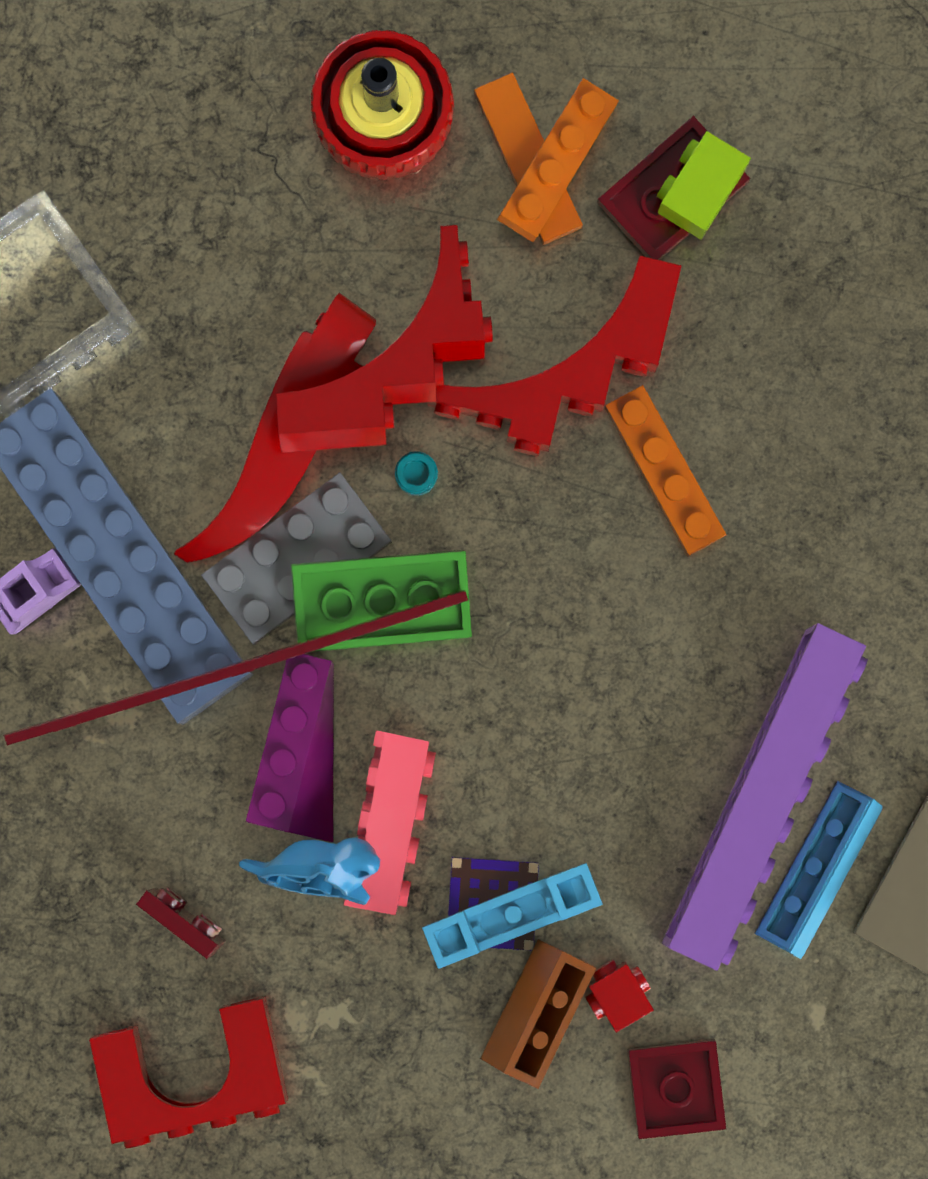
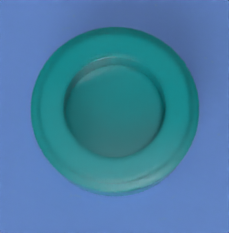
M419 451L409 452L402 456L395 467V479L399 488L413 496L424 495L431 491L438 479V469L435 461L428 454Z

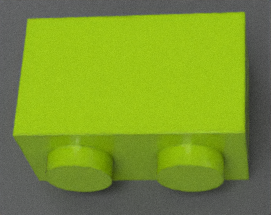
M706 131L700 142L692 139L679 160L685 164L677 178L669 175L656 196L662 200L658 214L702 240L745 172L751 158Z

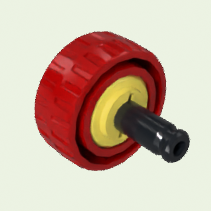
M371 30L362 34L358 33L351 36L350 39L339 43L331 53H328L323 60L322 66L318 68L315 75V83L312 85L311 90L312 120L324 149L328 151L330 157L336 163L343 165L345 170L357 173L367 179H399L407 174L421 170L422 166L430 163L435 158L436 153L443 148L447 135L450 133L453 120L454 99L448 73L442 67L439 57L432 53L426 44L417 41L413 36L397 33L393 30Z

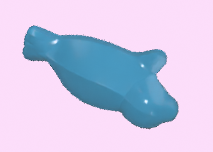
M353 837L344 839L337 844L318 840L298 841L286 847L270 862L243 859L239 862V866L245 871L257 875L260 882L301 894L338 897L365 905L369 901L370 896L363 888L362 883L379 870L380 858L369 842Z

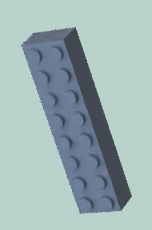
M52 388L0 422V469L153 689L244 661L64 402ZM250 671L168 696L161 700L176 722L184 725L254 676V674Z

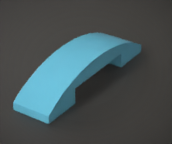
M587 863L462 910L426 925L422 929L437 968L440 969L508 940L601 906L603 902Z

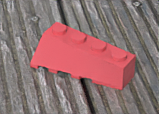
M376 730L373 746L376 747L368 770L365 791L367 794L360 813L357 836L369 842L375 849L377 856L380 858V867L375 874L365 879L362 883L363 888L370 896L367 904L362 905L345 899L344 906L396 915L398 906L407 907L411 881L403 880L406 863L415 864L420 838L411 836L414 821H423L428 795L420 794L423 777H432L436 752L428 751L429 741Z

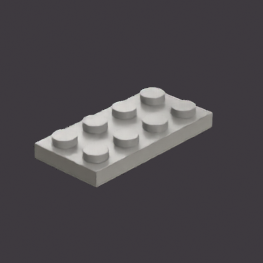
M339 472L201 574V576L250 642L255 645L295 615L291 564L371 558L391 544L392 541Z

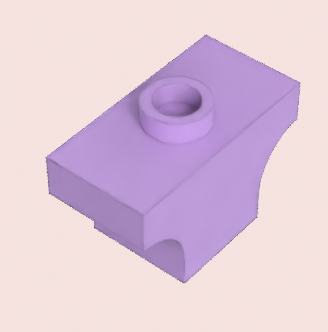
M52 548L36 559L30 561L23 560L0 578V621L10 635L19 633L81 585L56 548Z

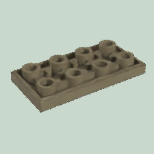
M928 795L853 931L857 936L927 975Z

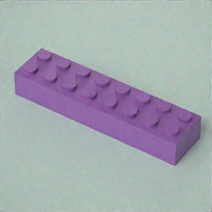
M819 623L805 630L663 938V945L718 971L721 963L725 965L730 963L738 945V941L733 939L739 923L745 925L748 923L757 904V900L751 898L758 883L765 884L774 868L776 860L770 858L775 844L778 842L783 844L793 826L794 819L788 817L794 803H802L811 787L813 779L807 777L812 764L815 762L821 763L829 748L831 739L825 735L830 725L834 721L839 723L846 711L850 700L844 697L847 687L852 682L857 683L866 667L868 659L862 656L866 645Z

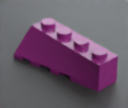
M302 654L286 660L245 822L334 843V663L330 660Z

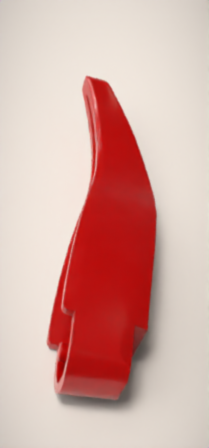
M340 292L336 295L327 311L322 312L315 322L317 327L313 334L304 331L290 352L262 414L240 479L225 506L201 533L176 549L173 555L189 563L217 555L240 544L258 532L274 517L293 493L316 450L281 452L276 394L321 386L363 367L355 358L365 346L369 335L376 325V318Z

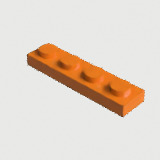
M583 78L497 220L531 242H534L619 100Z
M642 385L605 405L606 412L687 557L727 535L644 386Z

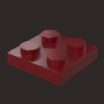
M169 887L146 890L136 903L139 908L206 959L217 953L226 941L218 935L222 930L221 926L203 913L196 917L184 908L188 902Z
M715 1039L627 1049L638 1139L727 1130Z

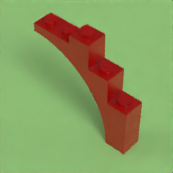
M457 225L440 226L438 266L430 291L412 323L392 345L363 367L342 378L301 391L276 394L281 452L387 445L386 429H394L393 405L436 402V386L444 385L442 362L485 359V343L493 342L491 316L483 317L481 300L472 301L470 279H462L461 267H469L467 241H459Z
M639 256L632 281L621 303L602 329L580 350L563 362L541 373L514 382L480 387L436 386V402H427L428 406L435 407L434 413L446 418L459 419L460 413L477 417L476 423L488 428L501 429L502 423L510 425L507 442L515 444V451L535 456L539 455L540 450L549 452L560 402L569 404L568 410L571 412L592 416L594 410L602 412L614 363L621 364L622 371L633 375L646 376L647 371L656 372L682 265Z

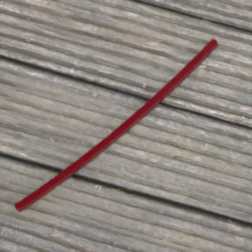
M461 590L209 672L9 732L3 736L8 746L229 677L238 676L468 601L466 590Z

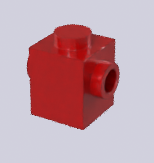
M613 959L595 970L593 974L594 980L590 981L588 985L592 993L585 998L597 1019L599 1020L606 1016L616 1033L654 1011L644 994L651 987L638 966L630 970L626 962L617 965Z

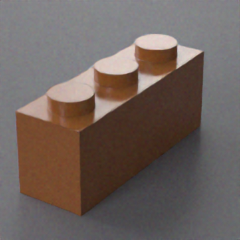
M538 939L480 1059L501 1072L539 1089L596 967Z

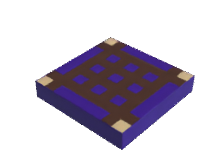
M452 857L448 916L538 881L539 863ZM535 930L491 948L532 951L534 948Z

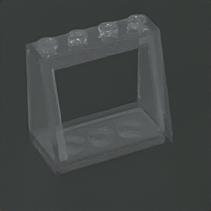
M43 189L0 218V242L40 215L109 314L0 389V414L4 419L25 406L26 404L22 399L33 391L37 390L41 395L60 383L62 380L58 374L72 365L75 370H78L97 357L93 350L104 342L108 341L113 346L132 333L129 325L136 321Z

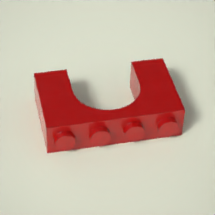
M266 996L223 1005L219 1009L230 1058L229 1072L220 1091L210 1098L199 1102L187 1103L176 1101L163 1094L154 1085L148 1073L138 1025L91 1037L89 1041L111 1144L124 1142L125 1149L150 1143V1135L167 1132L170 1139L194 1133L193 1125L210 1122L213 1129L237 1123L236 1115L253 1112L254 1118H263L280 1113L279 1105L286 1104L288 1095Z

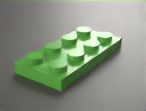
M465 550L291 564L297 643L466 590L468 601L315 651L472 637Z

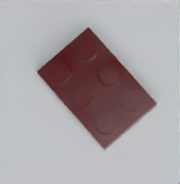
M694 115L597 200V204L645 257L661 260L690 234L658 214L662 200L656 196L669 175L677 178L685 164L679 160L690 141L694 139L700 142L707 131ZM745 172L726 202L749 183L751 178Z

